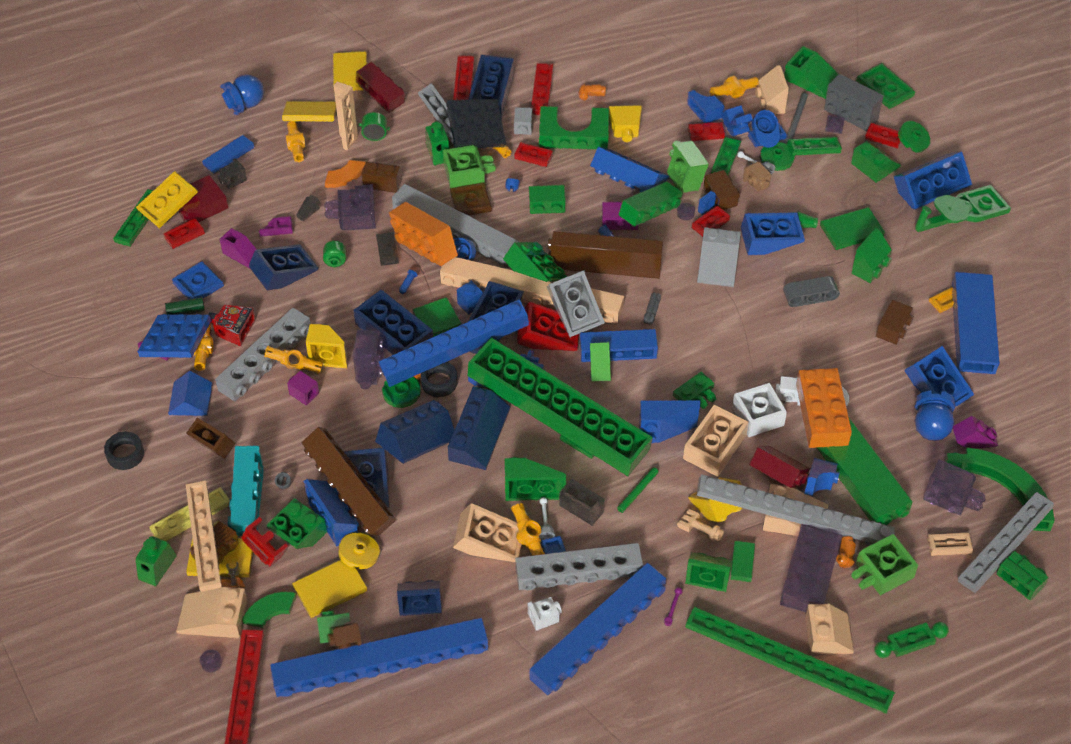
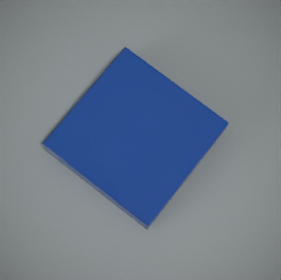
M203 261L172 279V283L187 299L205 298L224 286L223 282Z

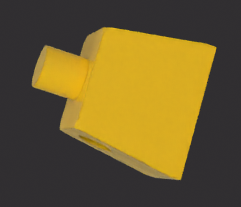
M609 106V123L614 137L622 138L623 142H630L632 137H638L642 106Z

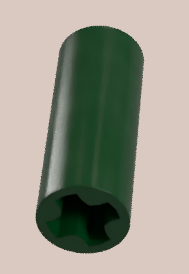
M203 297L165 303L167 315L205 311Z

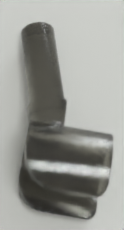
M236 562V567L231 569L229 563H227V571L231 576V586H235L236 576L240 573L239 564Z

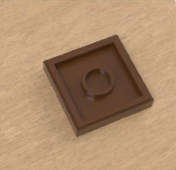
M484 182L450 188V195L456 210L468 216L492 212V206Z

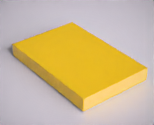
M366 51L333 53L334 85L338 81L351 86L353 91L364 90L356 83V71L367 65Z
M287 101L282 119L283 121H334L337 111L336 102Z
M174 171L136 208L160 229L198 191Z
M238 538L239 542L236 549L227 553L219 565L220 577H250L253 551L247 547L241 538ZM190 552L186 573L187 576H198L196 560L192 558Z
M342 560L292 583L310 618L367 592V587L355 566L354 568L349 567Z

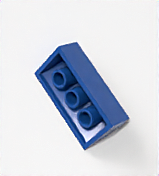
M602 147L597 148L590 165L595 168L594 172L601 175L606 173L610 175V179L617 182L622 180L625 182V186L632 189L637 187L640 189V192L663 184L670 177L618 152Z
M963 152L948 153L893 177L898 193L912 209H917L933 202L937 197L950 195L972 185Z

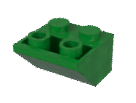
M295 498L266 525L268 529L296 549L314 546L327 533L325 519Z

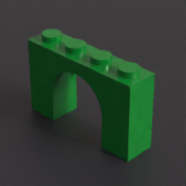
M541 106L539 126L540 148L597 149L602 147L608 149L609 108H592L591 124L582 131L572 132L559 126L557 122L558 107Z

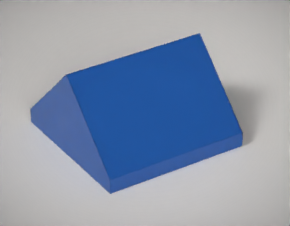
M192 371L177 379L173 384L168 414L208 416L212 382Z

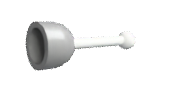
M739 151L737 154L739 158H744L753 164L757 162L744 155L742 151ZM770 162L762 163L772 175L775 165Z
M545 497L540 499L544 525L541 526L540 540L555 537L554 528L547 521L546 504L548 501Z

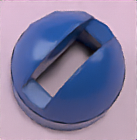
M507 178L505 187L509 192L510 188L515 192L519 188L520 181Z

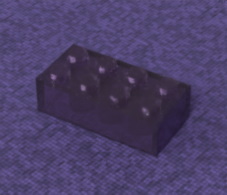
M804 524L801 525L780 605L806 612L808 604H824L842 535Z

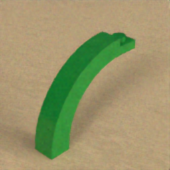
M967 448L965 454L947 453L944 471L968 472L990 478L1008 489L1018 499L1022 507L1036 492L1048 499L1041 486L1029 473L1000 455L974 448ZM1052 509L1033 529L1034 531H1051L1055 522Z

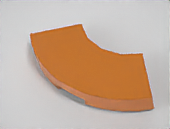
M349 160L343 168L328 171L325 188H337L347 185L348 182L354 179L357 180L362 175L365 162Z

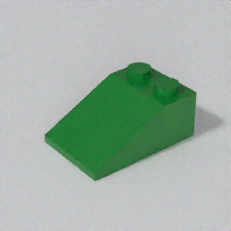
M504 458L505 501L540 500L542 497H545L547 500H566V473L527 458Z

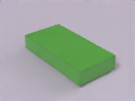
M609 342L590 343L591 381H611Z

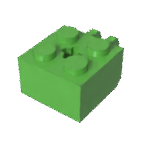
M674 141L672 144L673 149L669 152L672 159L667 173L681 192L697 191L700 189L709 164L693 141Z
M475 145L443 150L444 168L450 188L483 182L485 184L484 174L492 173L496 169L492 156H480Z
M892 534L864 548L858 554L856 562L858 569L854 570L851 576L856 580L865 575L866 579L858 584L859 587L864 590L873 586L881 596L913 579L918 564L896 536Z

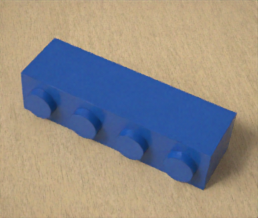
M656 329L580 333L581 362H590V343L609 342L610 361L657 359Z

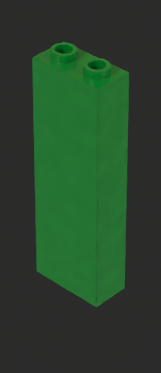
M849 418L852 433L848 446L816 448L826 461L838 464L836 471L840 472V481L870 521L888 525L892 520L906 517L910 513L913 501Z

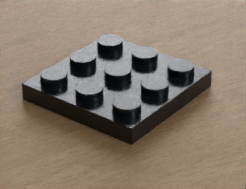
M497 99L447 100L446 107L454 148L475 145L477 148L506 146Z

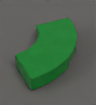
M278 592L259 599L245 613L242 619L243 624L263 628L272 617L280 614H290L297 597L296 593Z

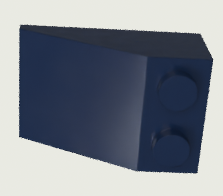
M300 244L257 249L249 264V268L266 290L284 288L318 271L317 265Z
M384 448L344 451L389 508L387 451Z

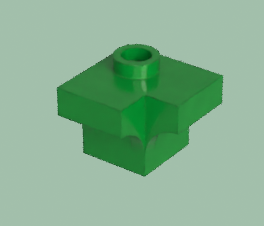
M334 611L321 612V616L317 617L320 643L328 642L327 634L330 633L329 628L341 626L351 621L349 612L334 614Z

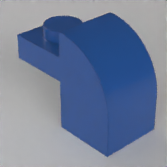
M742 106L727 109L721 114L725 127L731 136L750 131L748 124L753 119L751 114H744Z

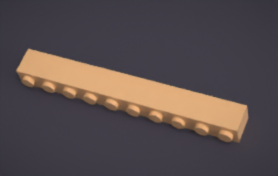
M457 257L444 264L440 270L442 284L460 288L472 281L484 292L488 282L491 281L524 291L521 302H532L556 310L546 287L554 282H545L514 272L513 270ZM591 288L603 320L607 323L618 324L624 307V296Z

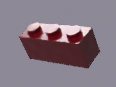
M370 62L356 71V83L388 113L404 104V90L398 87L389 76L385 75L379 66Z

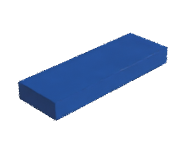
M242 135L202 161L203 165L215 174L255 148L254 143Z

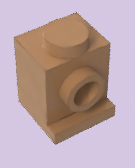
M759 161L744 168L743 181H748L758 192L770 186L771 173Z

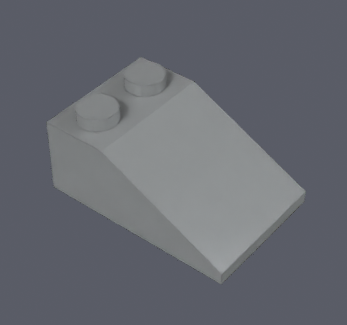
M704 228L697 283L734 287L741 232Z
M584 271L546 286L569 337L605 323Z

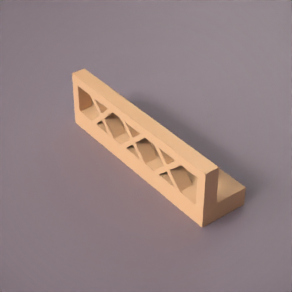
M337 81L334 85L339 134L342 137L343 149L348 150L358 138L353 88Z

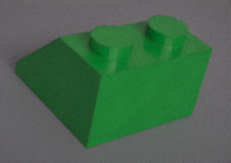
M868 141L854 148L851 164L875 183L901 167V164Z
M875 228L857 248L851 273L868 283H871L875 278L878 279L883 268H887L892 260L890 257L892 249L878 228Z
M691 552L685 584L726 592L732 560H727L724 557L708 556L704 553Z

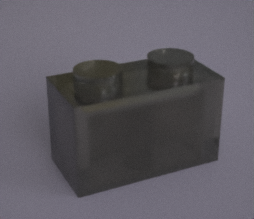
M571 479L560 491L559 506L591 526L604 513L605 499L575 480Z

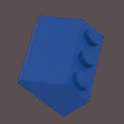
M304 480L308 504L316 514L325 519L327 533L336 547L339 546L341 539L346 535L358 533V521L354 516H350L348 506L340 501L336 488L331 487L327 481Z

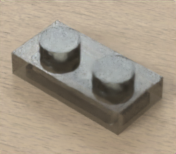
M394 232L376 234L381 266L399 264Z

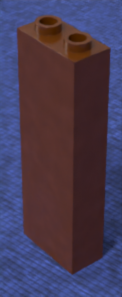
M553 231L552 238L548 239V249H551L548 251V255L553 257L554 262L563 270L660 279L663 241Z

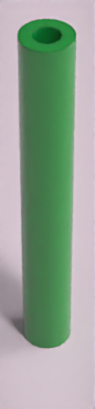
M655 467L647 473L617 507L619 512L623 513L659 473Z

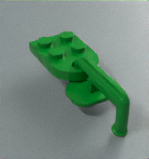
M991 185L960 193L956 197L944 195L934 200V206L941 215L927 219L932 210L927 206H923L916 222L915 230L922 232L949 223H959L962 221L981 222L1008 214L1011 207Z

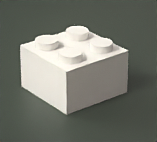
M770 383L734 394L732 409L736 416L749 422L748 437L784 426L787 412Z

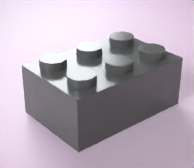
M839 74L828 85L824 110L867 131L870 124H875L879 119L883 95Z

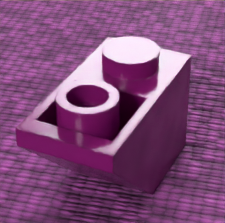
M231 228L220 238L222 253L249 268L250 261L257 249L244 234Z
M970 416L953 426L957 443L966 449L998 446L997 432L993 427L987 426L982 420Z

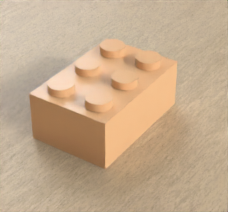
M714 405L685 444L683 459L718 477L747 436L749 422Z

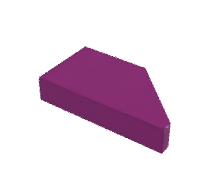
M291 216L273 218L264 229L259 230L260 237L292 234Z

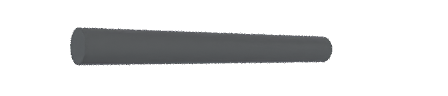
M806 93L801 94L785 140L786 143H788L789 139L794 138L808 98Z

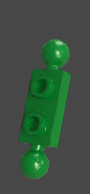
M939 621L934 623L930 629L926 622L888 635V642H878L874 647V652L879 658H887L891 651H894L896 657L934 645L936 638L942 639L948 635L949 628L946 623Z

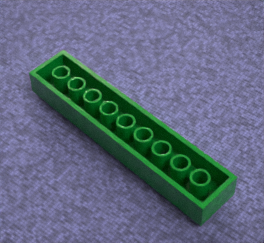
M490 338L468 362L467 376L626 476L633 472L650 450L653 437L493 338Z

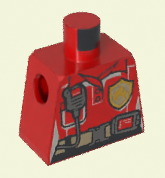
M224 305L219 314L213 312L208 314L210 315V323L213 324L215 335L238 346H242L255 322L254 310L251 307Z

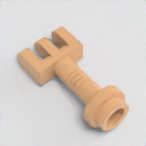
M688 509L686 515H683L677 523L679 528L690 532L693 527L710 535L709 539L711 541H720L724 533L718 525L712 528L698 521L700 514L691 509Z

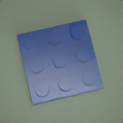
M157 315L137 351L139 357L192 358L211 322L210 315Z

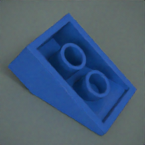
M797 212L745 213L741 232L747 255H766L805 241Z
M943 346L932 351L904 370L913 385L921 393L926 391H932V394H941V391L949 393L955 399V407L974 395Z
M640 401L639 429L653 437L652 443H660L698 426L700 401Z

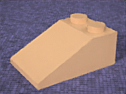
M770 483L769 493L828 509V504L788 486ZM765 514L764 531L824 541L825 530Z
M471 503L460 514L453 548L473 556L515 562V558H519L522 544L516 538V534L519 531L517 522Z
M221 587L185 594L176 632L178 634L240 638L243 626L242 619L248 602L245 589Z

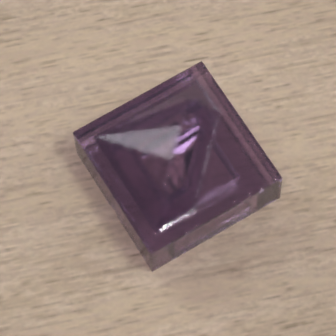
M828 115L825 131L842 134L845 118Z

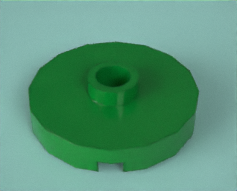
M904 122L898 131L902 144L906 148L910 147L913 149V152L921 153L930 145L931 138L929 133L917 122Z
M778 142L774 147H763L760 159L762 163L770 162L774 164L775 171H782L792 166L795 156H792L786 143Z

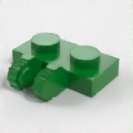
M699 372L673 391V396L678 401H700V408L702 409L708 406L705 398L712 403L717 400L716 395L711 391L714 388V382L703 372Z

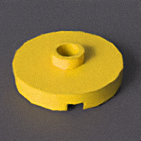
M363 533L346 535L341 539L338 547L340 559L352 568L354 566L359 567V569L372 567L377 562L380 553L377 542L369 535Z

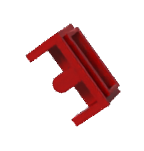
M259 517L245 528L246 530L241 539L265 565L270 567L283 556L288 545L285 543L276 550L269 543L273 539L274 533L267 531L264 535H261L256 530L263 520Z

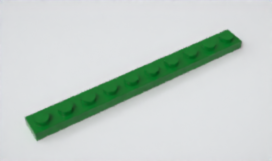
M693 608L686 622L685 628L887 714L893 700L894 691L699 608Z

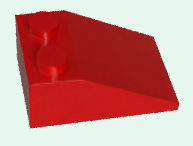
M528 302L524 309L528 315L529 325L518 330L517 344L541 350H578L579 334L569 337L557 311Z

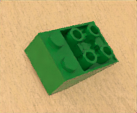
M804 46L788 61L784 73L786 81L824 99L827 96L828 85L839 75L817 52Z
M514 242L503 258L514 272L545 282H556L568 277L565 271L554 262L553 257L548 255L538 242Z

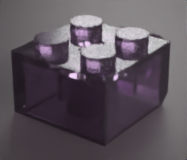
M373 188L337 190L338 200L327 201L324 204L326 209L324 216L328 219L338 218L340 229L344 231L376 228Z
M357 330L352 359L355 369V381L360 384L362 389H369L371 385H378V379L382 378L383 375L379 361L385 359L386 352L383 351L384 339H381L380 331Z
M939 459L930 476L923 500L961 516L965 507L971 510L974 509V511L981 510L983 502L986 500V495L973 489L976 480L973 473Z

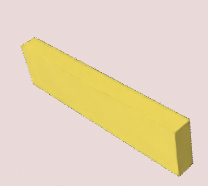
M221 487L209 493L211 515L229 506L230 499ZM188 505L149 526L154 537L167 541L189 529L191 522Z

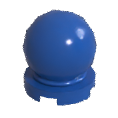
M240 75L233 83L227 81L220 86L224 90V93H222L223 100L228 109L232 108L234 110V115L243 113L244 107L251 108L257 106L264 96L263 83L253 75Z
M926 391L917 395L915 402L917 413L914 421L917 432L923 438L938 441L944 439L952 432L955 399L951 394L941 391V394H932V391Z

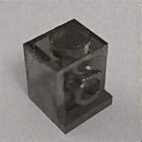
M236 158L233 159V163L219 169L220 174L217 175L219 182L228 189L247 181L245 168Z

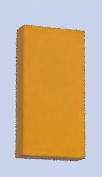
M953 287L929 298V302L939 313L953 307Z

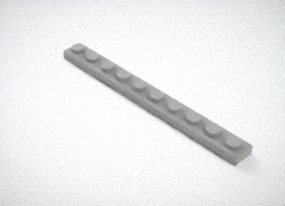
M702 474L698 480L697 496L839 535L850 536L872 544L892 534L895 535V527Z

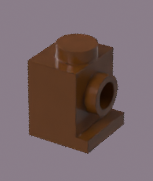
M354 622L329 628L330 633L327 634V639L330 647L339 646V649L352 647L353 642L354 645H362L358 623Z

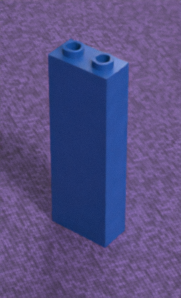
M955 272L952 281V299L954 301L953 315L957 369L960 372L996 374L1000 362L993 275Z

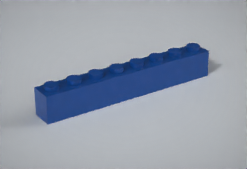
M519 299L379 361L381 371L388 386L391 387L481 347L490 338L496 340L528 326V315Z
M649 563L645 564L529 669V679L546 695L553 691H558L563 682L568 677H573L583 663L587 664L598 649L602 650L610 638L618 636L627 623H632L641 610H646L656 596L660 597L665 592L666 577Z

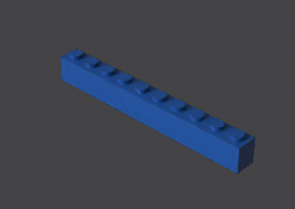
M478 618L364 643L359 646L355 645L349 648L270 664L276 697H288L293 693L310 692L320 687H332L338 683H351L357 679L373 678L383 673H396L405 668H418L423 664H436L450 658L459 659L468 654H480L488 650V639L483 620Z

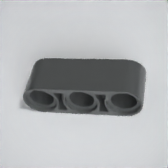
M831 276L791 282L783 288L790 307L832 301L840 295L836 282Z

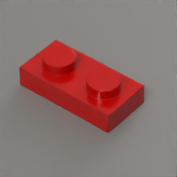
M722 122L688 124L690 141L725 138Z
M871 123L866 132L865 139L897 149L901 143L898 131Z
M520 142L514 154V159L547 167L553 156V151Z
M717 206L694 221L691 228L703 237L704 228L718 229L730 221V215Z
M196 218L163 234L165 240L174 249L204 235L205 232Z

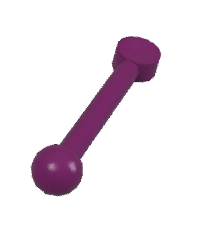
M677 587L674 591L675 597L668 617L664 619L666 626L672 625V616L679 595L683 593L680 587Z

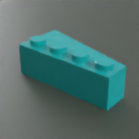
M235 446L233 482L231 485L232 499H230L229 503L231 516H228V526L237 533V536H242L246 530L245 528L260 517L264 465L259 446Z

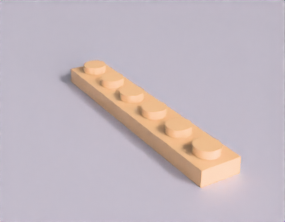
M201 481L186 484L200 591L221 588L207 482Z

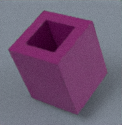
M302 371L292 376L287 382L289 395L306 406L319 394L317 381Z

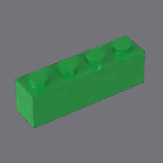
M665 182L623 200L618 215L633 226L639 225L678 208L681 204L683 192L670 183Z

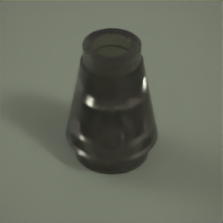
M313 195L306 197L296 214L297 218L305 221L318 211L321 205L319 199Z

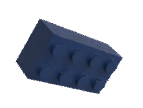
M481 55L468 100L497 99L501 120L514 76V58Z
M383 290L378 291L353 310L355 325L393 355L433 338V330Z

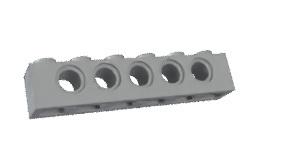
M295 308L289 310L215 379L218 391L234 402L239 397H242L253 384H256L278 362L277 360L264 357L267 345L280 350H291L296 347L298 342L308 334L309 325L311 324L310 318Z
M639 543L515 558L519 590H533L540 587L552 588L556 585H574L580 582L593 583L597 580H615L621 577L631 578L643 567Z

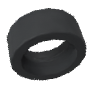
M445 362L422 372L421 383L423 390L428 395L437 398L450 395L457 387V371L451 363ZM435 373H444L450 376V380L441 385L430 383L428 378Z
M124 431L112 435L106 441L104 453L110 466L118 470H129L136 467L142 461L144 448L139 436L133 432ZM131 444L136 447L135 451L127 457L113 456L114 450L121 445Z

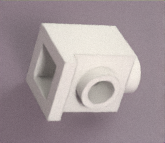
M781 376L780 384H776L775 393L778 395L779 400L797 402V405H800L796 387L797 378Z
M552 597L535 603H528V615L536 631L559 622V614L562 613L558 601L553 602Z

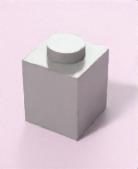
M515 107L514 134L531 135L532 108Z

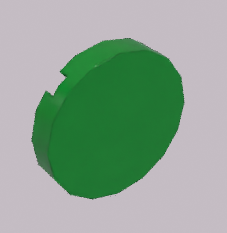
M414 376L391 387L385 381L382 387L384 400L395 408H405L413 405L419 399L421 392L419 381Z

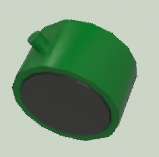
M376 112L366 114L362 118V123H359L361 134L364 138L371 141L382 140L386 136L387 130H390V127H387L386 117Z

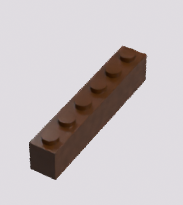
M317 427L301 442L305 447L304 452L315 460L316 468L321 473H325L328 477L327 482L331 487L339 491L340 499L345 504H349L352 508L350 510L355 518L362 521L364 524L362 527L369 535L380 536L397 520L327 429Z

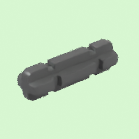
M653 292L651 294L644 316L645 324L651 325L654 322L658 304L661 300L659 293Z

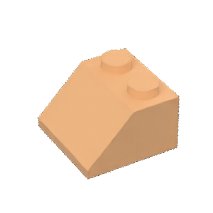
M780 65L759 79L758 87L755 89L756 97L760 99V109L769 110L775 115L785 114L789 90Z
M808 604L805 620L810 655L853 653L848 614L831 604Z

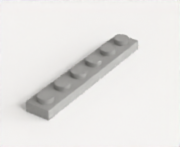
M1036 492L958 577V582L976 593L999 568L1001 563L1011 555L1054 507V503Z

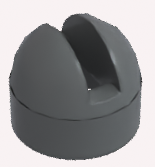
M281 472L276 475L275 484L280 489H287L291 486L292 479L287 473ZM284 477H287L286 483H285V485L283 486Z

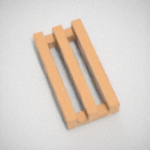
M969 532L928 534L927 540L929 542V549H931V556L972 554L973 552ZM952 540H966V541L955 542V541H952Z

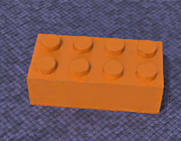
M404 202L389 212L390 223L394 228L395 239L398 243L407 246L410 250L417 252L420 256L426 257L432 263H436L439 266H443L458 256L449 225L408 202Z
M838 368L799 370L796 387L809 448L848 446L852 431Z

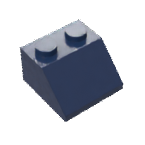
M427 580L425 582L407 581L398 583L397 599L400 616L442 613L440 581Z

